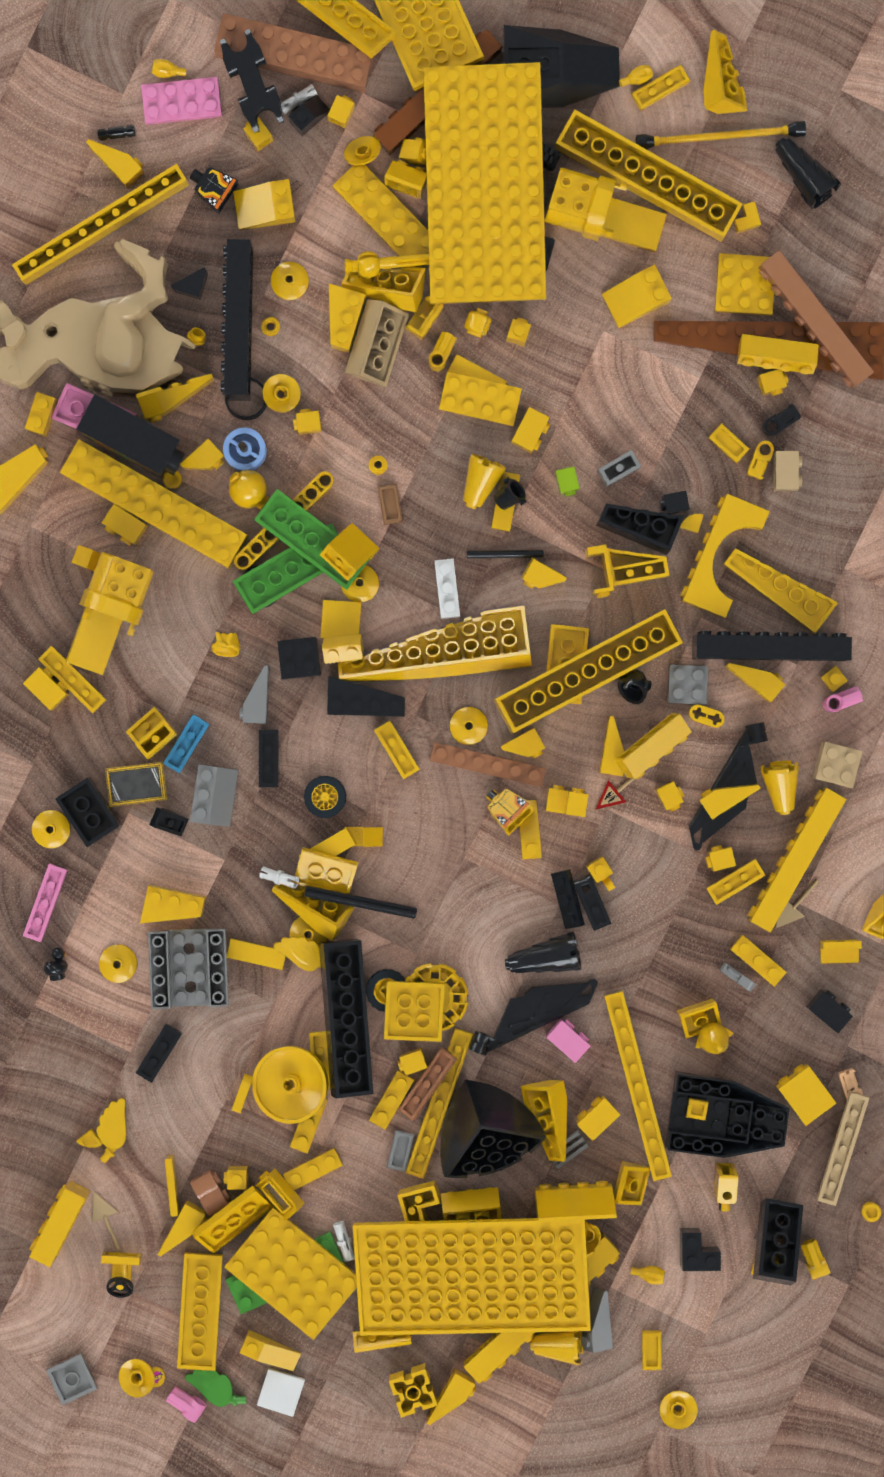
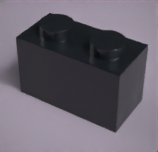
M820 989L806 1007L839 1034L853 1017L849 1013L851 1009L843 1002L839 1005L835 1001L836 996L830 991L824 992Z

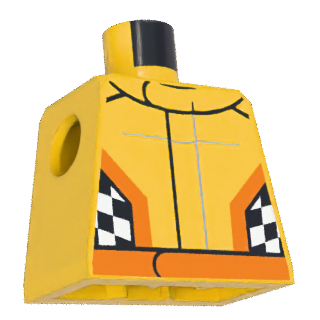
M505 789L500 795L495 790H491L486 796L491 802L487 807L490 814L507 836L534 812L531 803L508 789Z
M715 1163L714 1195L716 1202L719 1203V1210L727 1212L730 1211V1205L735 1204L737 1201L738 1173L734 1163Z

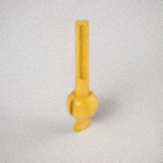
M365 251L358 255L357 260L345 259V274L358 271L362 277L372 278L378 275L380 269L429 265V254L379 258L373 251Z

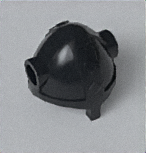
M640 670L622 675L618 682L620 694L632 704L642 703L652 686L651 681L647 680L644 673Z

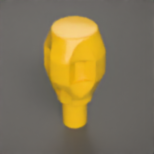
M156 59L153 60L151 73L157 77L169 78L176 75L186 76V69L177 67V65H174L169 60Z
M641 65L634 68L625 78L619 80V85L624 87L626 85H640L647 82L653 77L651 67L649 65Z
M660 1267L631 1268V1275L640 1276L649 1284L658 1285L664 1283L665 1270Z

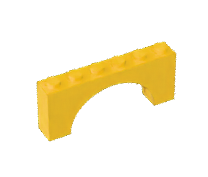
M729 494L719 499L717 504L719 511L717 515H713L709 525L712 528L709 533L706 532L702 543L705 545L702 551L698 550L695 557L697 564L695 569H690L687 577L690 579L688 586L684 585L680 596L683 597L681 602L722 619L726 618L733 600L720 591L714 580L713 559L715 552L722 540L736 530L746 528L762 530L770 512Z

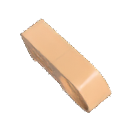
M853 1068L838 1073L846 1102L850 1091L863 1094L861 1087H858L855 1073H853L856 1071Z

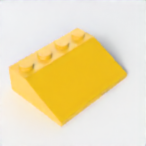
M583 1181L577 1182V1185L563 1182L558 1183V1186H550V1184L544 1183L539 1184V1187H535L536 1212L539 1222L617 1218L613 1187L608 1181H597L596 1184H589V1182Z

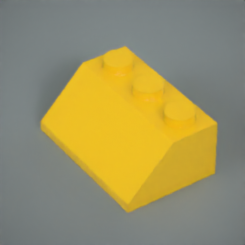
M498 1187L441 1193L444 1220L502 1219Z

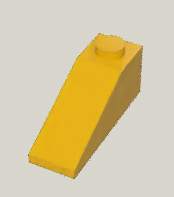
M89 139L86 141L88 147L127 189L144 174L141 168L143 164L136 157L132 158L127 153Z
M726 663L724 666L768 703L772 702L786 685L782 682L784 679L776 672L772 674L771 672L732 663Z
M608 716L599 773L623 777L624 772L615 759L624 752L614 716Z
M758 784L716 788L712 791L709 788L700 794L702 797L699 801L713 820L761 788Z
M527 800L531 803L534 812L519 825L521 856L523 860L542 858L536 800Z
M187 1200L157 1255L161 1257L190 1237L195 1229L205 1223L208 1219L205 1217V1210Z
M251 1330L248 1331L240 1349V1354L251 1359L290 1371H294L301 1352Z
M455 1368L437 1398L438 1406L432 1407L426 1418V1423L431 1425L466 1402L468 1397H472L476 1390L475 1379Z

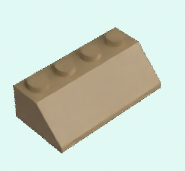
M367 299L345 373L357 379L387 387L409 314L384 301Z

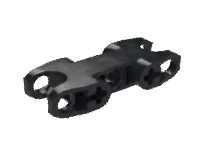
M248 29L245 30L247 45L241 52L232 51L225 39L220 40L223 61L230 78L239 75L246 92V96L238 98L243 115L250 123L253 132L258 133L260 130L257 118L261 112L268 110L273 112L279 124L284 123L281 101L275 86L272 85L267 88L264 86L258 67L266 65V61L259 44L254 39L251 30Z

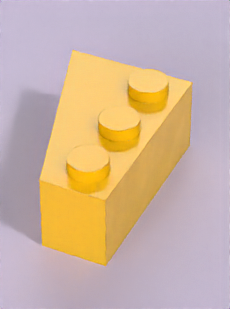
M329 283L330 345L333 349L350 354L366 301V294Z
M607 548L613 587L670 576L665 556Z
M149 885L140 924L201 917L207 897Z

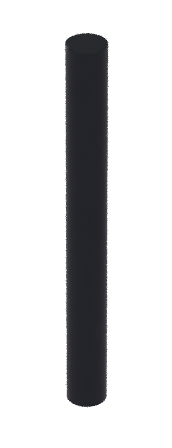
M543 550L467 551V559L544 557Z

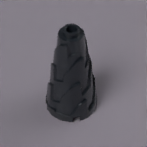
M782 138L776 143L775 146L777 148L775 151L781 159L782 165L793 178V182L801 192L802 198L811 209H816L833 196L831 194L832 188L835 191L840 188L841 182L790 138Z
M569 932L553 937L549 941L534 944L529 948L508 955V959H505L506 969L510 970L511 973L581 970V958L577 949L578 943L575 933Z

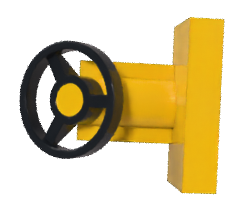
M103 1252L101 1263L112 1264V1279L107 1282L106 1286L107 1292L110 1295L124 1298L133 1293L134 1285L131 1282L132 1265H140L142 1253ZM114 1290H117V1291H124V1290H125V1291H127V1293H116V1292H114Z

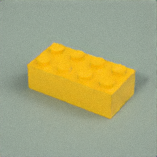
M70 1181L68 1185H63L56 1196L58 1202L55 1201L47 1213V1216L50 1218H46L38 1231L41 1235H37L29 1248L32 1251L29 1256L30 1258L49 1268L51 1267L91 1192L90 1190L73 1181Z

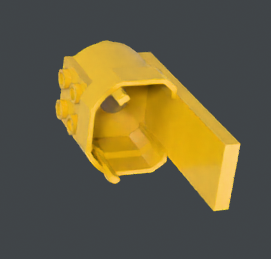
M560 168L544 222L579 232L582 237L598 241L599 237L602 236L655 253L667 214L612 198L614 188L626 191L627 185L624 183L619 185L616 184L617 180L604 176L596 178L566 168Z
M101 552L89 587L84 590L79 605L85 606L65 662L103 675L122 621L131 623L127 635L130 636L134 635V626L139 625L144 611L142 605L154 574L153 570Z

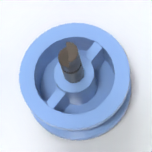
M238 428L226 437L223 444V453L227 462L238 471H254L265 461L267 448L262 436L257 431L251 428Z

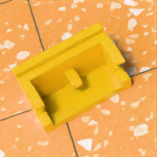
M426 296L405 329L423 340L444 309V305L431 304L430 296Z

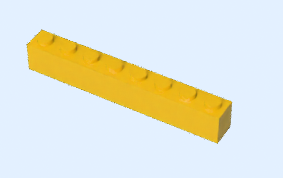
M823 787L822 790L819 789L814 797L816 800L814 805L809 806L805 812V821L803 823L800 822L795 830L797 835L794 840L791 839L788 842L785 856H781L777 861V870L775 873L772 872L767 879L769 884L765 890L762 889L760 891L756 907L752 906L748 913V920L770 933L847 800L828 788Z

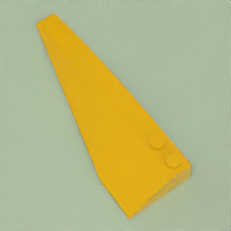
M525 606L487 610L480 613L481 617L472 618L470 616L464 618L462 622L447 624L445 628L433 629L407 638L405 642L399 644L397 642L390 644L388 648L371 651L372 653L363 656L362 660L339 662V679L344 681L424 679L532 666Z

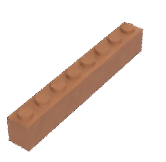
M780 250L759 266L760 276L765 281H769L772 285L771 290L776 296L780 295L783 299L784 307L794 313V318L798 325L804 326L808 331L806 332L808 338L812 342L815 341L819 344L818 350L824 357L827 356L829 358L831 367L834 371H839L843 376L842 381L847 387L854 389L874 373Z

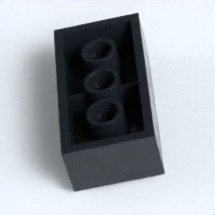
M768 1198L760 1202L753 1279L789 1286L796 1283L803 1205ZM774 1258H776V1261L779 1262L778 1265L774 1262Z

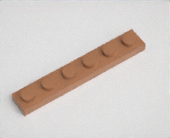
M436 742L433 744L430 761L539 787H542L546 768Z

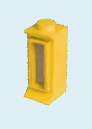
M275 1168L270 1173L266 1170L258 1177L260 1181L255 1186H258L275 1208L284 1216V1222L305 1204Z

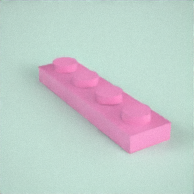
M51 863L48 864L23 933L24 937L42 942L65 880L67 869Z

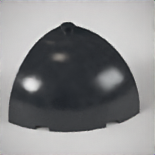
M465 1079L454 1095L443 1123L440 1142L443 1175L447 1178H468V1175L478 1174L479 1176H484L508 1168L521 1161V1156L527 1152L532 1153L546 1139L544 1130L533 1113L508 1092L490 1084Z

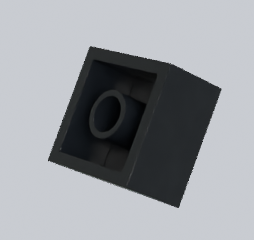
M317 637L277 641L282 680L321 676Z

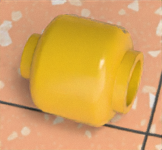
M477 308L476 311H469L464 324V328L467 330L466 333L481 338V335H487L492 319L487 316L488 312Z

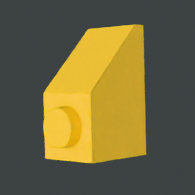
M207 439L180 465L187 470L212 471L214 468L216 470L224 464L223 460L225 457Z
M533 557L521 576L525 580L523 584L531 589L534 586L540 589L564 582L567 579L563 574Z
M535 728L500 746L504 751L525 757L532 756L533 759L542 755V750L545 749Z

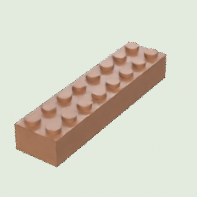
M223 13L214 49L216 58L223 59L220 43L222 39L226 40L232 51L241 52L247 45L245 30L250 29L266 61V65L258 68L362 93L366 92L373 58L368 57L353 44Z

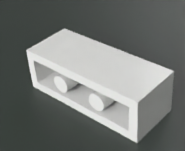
M454 558L435 560L441 619L460 617Z

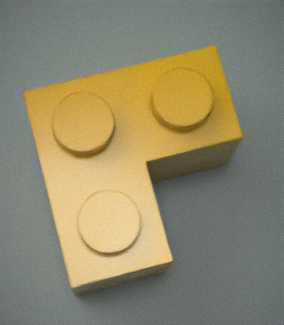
M553 785V788H548L545 811L580 817L586 816L589 794L584 793V789L572 787V791L564 790L565 786Z
M436 1180L400 1189L397 1194L405 1221H428L425 1208L440 1204L441 1201Z

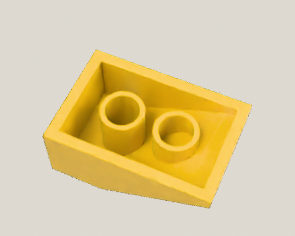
M289 179L271 181L233 191L239 230L296 222Z
M655 264L601 294L618 328L669 304L672 300Z

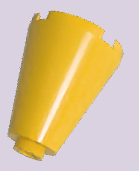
M471 454L463 501L466 502L465 506L472 509L481 507L505 473L506 467L498 462H492L486 457Z
M790 760L770 762L769 767H765V764L760 767L761 774L774 810L779 812L780 815L790 814L795 806L799 763L795 762L794 765Z
M546 1332L535 1335L534 1339L530 1341L531 1351H534L535 1355L573 1365L582 1364L583 1359H579V1354H583L584 1351L581 1343L582 1332Z

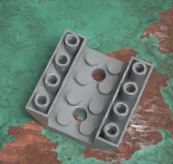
M195 928L148 932L151 1009H171L172 1007L203 1005H209V1007L229 1006L226 929ZM186 943L194 945L195 950L193 953H187L184 950ZM188 981H193L196 984L195 991L190 992L186 989Z

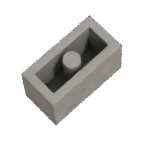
M631 450L599 468L597 473L607 488L639 470L641 465Z

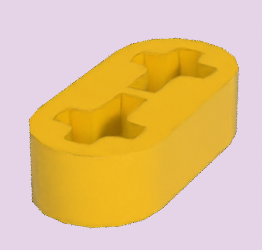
M698 704L690 707L688 711L691 720L713 728L722 726L725 720L724 715L720 711ZM700 708V712L704 713L705 717L698 716L696 719L692 711ZM718 714L720 722H716L714 725L713 720L707 717L708 715L715 716Z

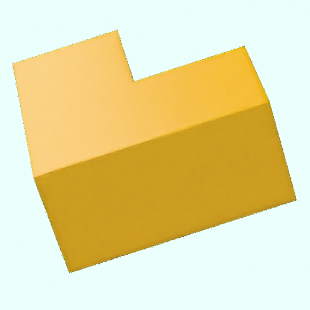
M755 201L744 204L742 206L744 217L734 220L736 233L761 226Z

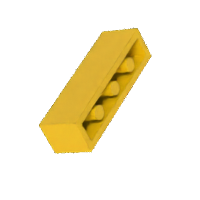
M742 334L738 347L737 364L747 367L757 366L764 369H778L784 372L793 371L800 372L801 374H814L818 361L819 344Z
M671 713L618 756L615 761L627 778L639 779L649 767L657 765L661 757L670 754L674 750L673 747L686 741L687 736L692 731L680 714Z

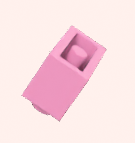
M560 1019L546 1034V1037L576 1063L589 1049L590 1044L588 1041L590 1039L582 1032L578 1034L574 1030L575 1026L568 1019L565 1021Z

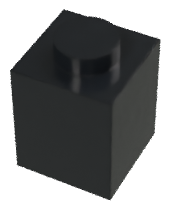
M686 491L665 494L662 496V500H659L661 511L668 514L690 510Z

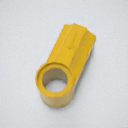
M441 332L433 351L429 355V367L433 371L438 372L445 368L446 361L457 340L455 336L448 332ZM435 357H439L443 362L435 365L432 360Z
M809 1239L801 1243V1249L807 1261L806 1266L811 1279L815 1280L831 1274L828 1264L821 1254L817 1240Z

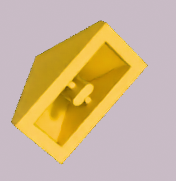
M78 545L71 563L94 571L101 553Z

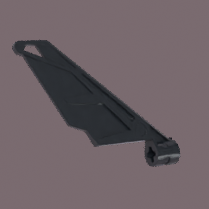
M764 722L745 726L744 733L711 787V791L716 788L757 784L750 744L768 741ZM748 797L713 820L701 804L689 825L694 850H700L702 843L746 809ZM702 828L700 842L696 843L694 834Z
M590 979L585 983L531 987L523 996L510 998L494 1036L491 1037L476 1030L469 1049L486 1056L488 1052L588 1005L597 987V980ZM591 984L590 994L579 996Z

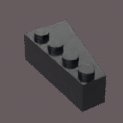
M606 503L596 526L667 555L672 548L684 516Z
M328 676L327 715L405 717V697Z

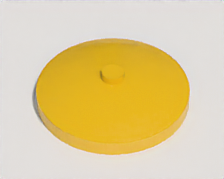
M283 1046L270 1051L259 1061L253 1073L252 1091L257 1105L268 1117L281 1123L295 1124L311 1118L321 1109L328 1093V1077L323 1064L313 1053L297 1046Z

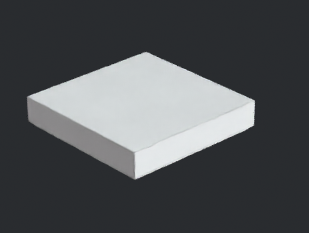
M269 1367L257 1406L293 1417L305 1378Z

